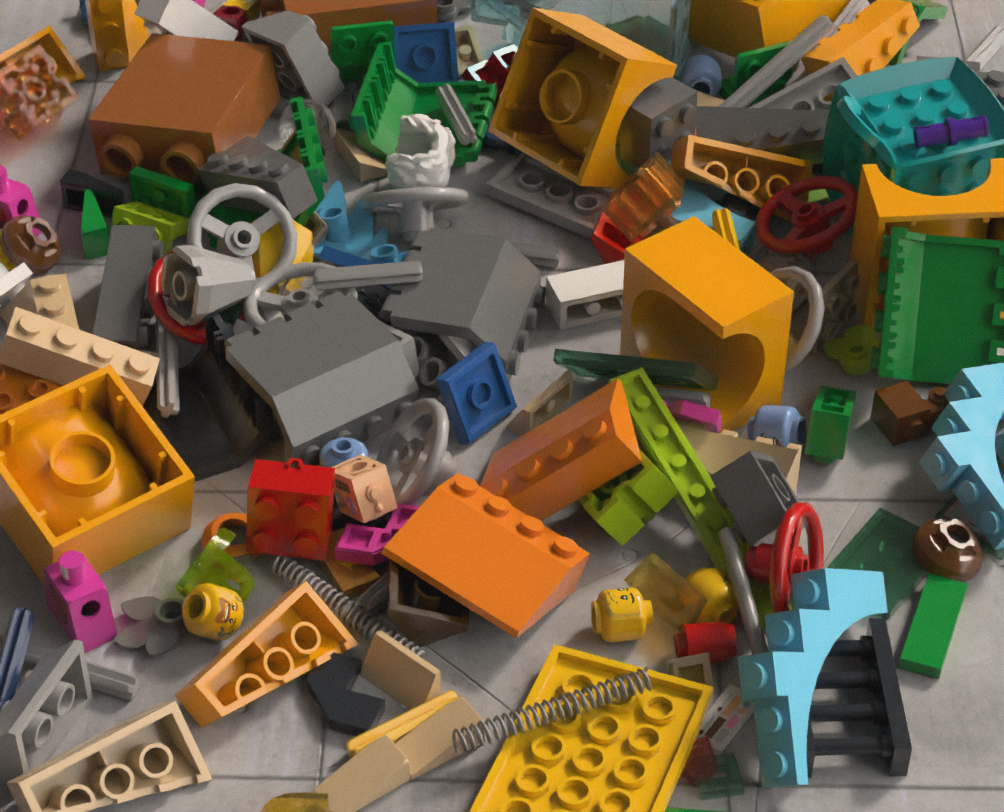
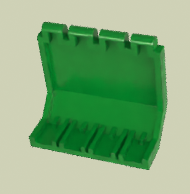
M378 42L374 55L370 56L368 71L363 75L361 90L356 93L354 109L349 112L350 130L355 131L357 143L386 162L385 160L388 155L396 153L397 138L400 135V117L403 115L423 114L432 120H440L441 126L450 128L449 130L456 141L454 145L455 159L451 167H465L466 163L476 162L497 96L498 87L494 84H486V80L417 83L396 68L391 42ZM445 84H448L452 87L476 131L477 140L475 143H469L467 146L460 143L436 99L435 90L438 86L443 87Z
M303 97L289 99L296 129L284 146L276 151L303 164L318 199L315 204L293 218L294 221L304 226L325 198L322 183L329 182L313 109H306ZM201 186L202 195L205 197L208 192L206 187ZM216 205L208 212L210 216L229 226L240 221L252 223L264 215L263 213ZM208 232L209 245L212 248H217L218 237Z
M892 227L890 235H883L881 257L887 258L886 273L879 272L877 294L884 295L883 310L876 309L874 319V331L880 332L879 347L872 346L870 369H877L876 377L951 384L961 369L1004 363V356L997 355V348L1004 349V319L1000 318V313L1004 312V241L928 235L909 232L908 228Z

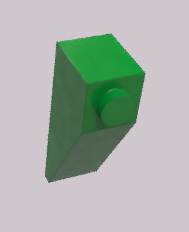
M820 385L811 410L805 454L813 455L814 460L824 463H834L836 459L843 460L857 391Z

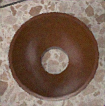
M29 215L15 216L0 231V245L7 258L17 267L24 262L33 274L48 272L55 266L60 257L61 247L57 234L48 222L42 218ZM32 228L39 230L47 238V241L39 240L33 234Z
M931 519L924 522L912 538L911 547L914 556L922 567L931 574L966 582L978 573L982 565L983 550L977 536L969 529L968 524L961 520ZM948 532L957 536L964 543H959L953 540L949 536Z

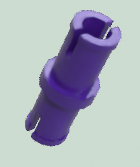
M985 115L955 120L951 117L945 118L943 123L913 127V140L917 149L946 143L950 147L957 145L958 141L981 137L987 138L989 136V125Z

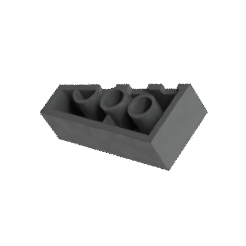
M697 106L696 136L813 162V165L823 163L824 134L829 111Z
M248 135L225 151L214 153L207 159L208 162L197 169L208 193L215 188L233 183L255 185L276 196L290 212L292 219L318 201L303 164ZM235 197L217 204L219 206L263 214L269 211L264 205L253 199Z
M112 225L93 335L137 350H144V348L149 346V326L154 312L147 298V277L155 262L163 257V241L157 240L154 226Z

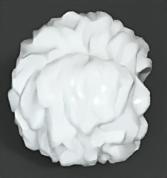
M423 114L403 115L400 117V135L397 138L396 153L388 155L385 160V168L388 172L387 177L394 190L418 187H446L448 184L450 169L455 159L454 145L456 141L449 130L450 128L441 126L440 120H432Z

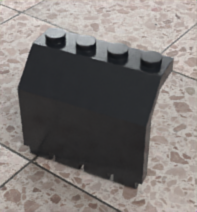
M217 311L203 318L206 340L204 346L187 366L178 368L180 409L177 415L170 414L168 418L161 416V411L157 409L156 375L152 388L142 406L193 473L195 482L240 468L274 428L272 408L226 360L224 340L235 336L231 324H225Z

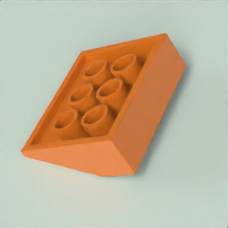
M617 378L493 453L480 487L495 496L506 499L511 506L526 515L542 521L641 463L642 459L622 382Z
M459 473L440 484L384 546L382 554L516 639L575 591L590 555L572 539L562 537L544 526L539 519L526 515L511 506L506 499L493 495L480 487L472 478L462 476Z

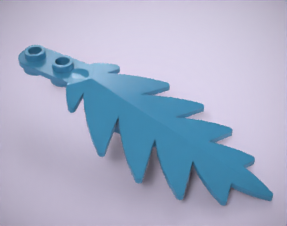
M335 181L315 210L328 225L325 240L314 248L313 257H319L323 246L326 245L378 264L403 262L408 251H397L395 245L388 244L389 236L386 227H382L374 236L372 212L363 210L361 206L362 198L347 218L344 191L341 182Z

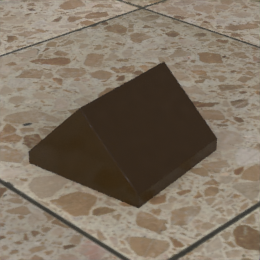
M389 559L387 615L409 642H413L414 646H419L420 648L467 631L469 627V608Z

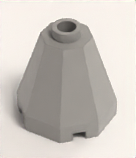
M182 245L173 248L172 251L175 253L167 254L163 259L162 293L163 295H170L172 304H166L168 313L182 326L198 324L203 321L205 316L215 311L219 313L241 302L252 294V289L255 287L256 278L254 271L250 268V265L238 258L191 245Z

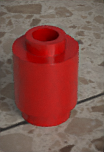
M712 621L681 625L680 633L674 634L676 657L681 658L709 653L710 664L726 662L727 658L736 657L737 638L733 624Z

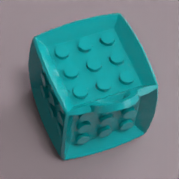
M958 57L933 58L897 64L854 77L836 86L824 134L823 175L841 177L852 183L857 191H859L862 164H877L880 172L888 180L906 190L932 196L958 195L974 190L986 181L990 159L1004 158V108L981 78ZM980 115L987 117L989 125V136L987 138L981 137L958 141L957 145L950 147L947 143L921 149L915 147L913 140L914 126L943 123L945 118L951 117L955 120L978 117ZM825 189L831 202L844 196L836 190ZM854 222L848 230L851 237H853Z

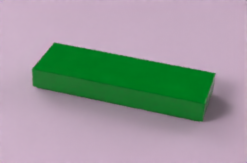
M928 574L898 668L940 679L966 597L968 583Z

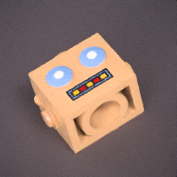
M360 454L332 467L335 468L334 494L341 513L366 523L376 520L381 515L398 508L385 464Z

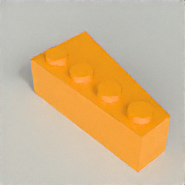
M876 0L856 14V20L851 23L842 24L837 28L838 32L830 38L824 37L817 43V47L814 50L807 52L801 58L807 75L842 57L846 59L857 76L884 68L920 27L912 3L902 0ZM834 93L826 95L823 100L832 101Z

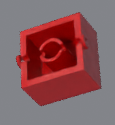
M290 458L287 462L255 459L247 487L246 552L326 561L333 524L335 468L305 465L299 458ZM291 464H298V468H292Z

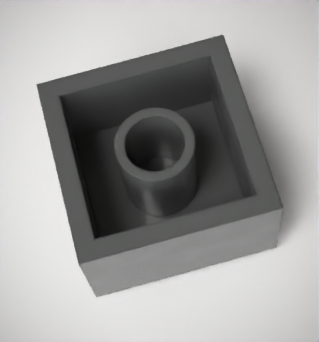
M663 78L645 88L632 102L621 122L619 157L647 174L670 162L673 143L687 135L695 136L698 92L674 78Z
M749 451L710 476L716 486L712 488V492L718 503L724 509L728 508L735 519V522L732 523L733 529L743 543L748 542L750 546H758L760 543L774 544L775 534L783 514L793 503L799 501L773 456Z

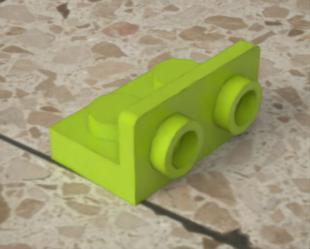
M135 201L114 206L111 229L112 225L154 226L157 240L163 241L164 256L171 251L172 242L177 239V236L187 234L189 218Z

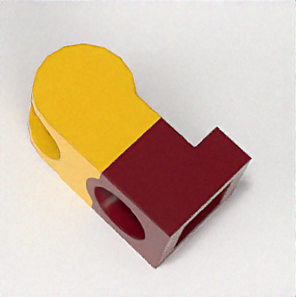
M228 0L213 15L236 29L238 34L234 41L242 42V35L245 33L242 26L246 22L259 19L260 6L257 1Z

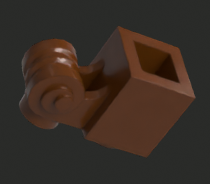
M908 381L875 390L870 418L893 446L925 437L926 431L933 430L931 427L949 403L944 396L947 389L942 387L932 388L928 393V399H922Z

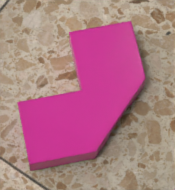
M676 400L673 405L666 404L667 402L664 401L674 419L706 425L708 431L720 432L723 422L719 410L686 400Z
M397 503L398 508L393 510L385 529L346 524L334 549L336 560L373 566L388 560L389 558L382 554L384 546L420 506Z

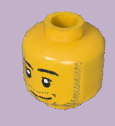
M637 588L604 590L599 593L597 601L591 602L590 612L593 632L595 634L600 633L605 642L639 640L644 636L646 625H652L653 623L652 604L650 600H643Z

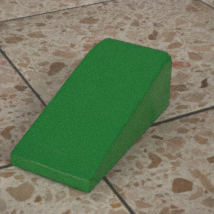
M90 189L85 190L81 223V238L84 255L87 260L107 256L109 246L108 228L93 191Z

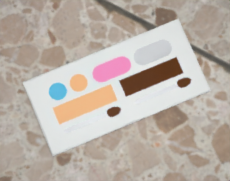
M729 684L708 710L696 739L722 752L753 714V701H742L741 689Z

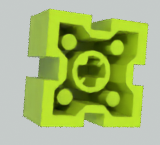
M640 449L641 463L578 499L593 519L621 546L625 545L645 525L641 519L646 522L653 520L656 513L665 507L679 492Z

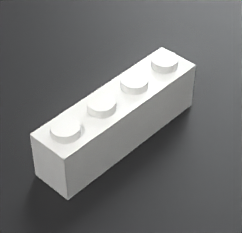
M140 0L134 13L145 20L143 25L145 28L158 34L234 41L238 34L236 29L192 0Z
M624 260L546 277V305L560 330L622 316Z

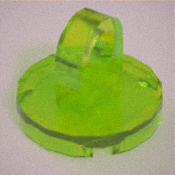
M225 527L221 528L206 545L204 551L190 565L175 585V590L183 598H186L198 584L211 583L235 591L241 598L242 604L249 599L255 590V580L252 574L225 552L236 537L235 533ZM227 579L236 582L241 590L231 587Z

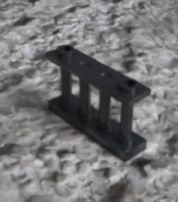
M869 618L866 635H861L860 640H837L826 656H860L862 661L867 660L868 662L866 671L819 672L814 689L866 688L867 692L874 693L875 699L872 700V704L810 706L807 729L808 778H812L815 756L879 755L880 759H886L890 777L907 776L912 745L886 618ZM872 721L873 725H880L881 730L878 737L813 738L811 722Z

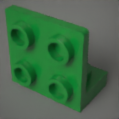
M392 21L334 26L330 28L331 53L327 54L340 71L339 77L342 83L362 81L364 73H367L369 68L370 56L374 55L378 42H391L394 55V25Z
M791 41L737 54L735 56L734 76L721 80V89L718 94L724 100L729 98ZM793 66L746 108L783 90L784 85L792 76Z
M138 166L129 172L132 202L138 201L190 218L197 202L203 198L201 186H196Z

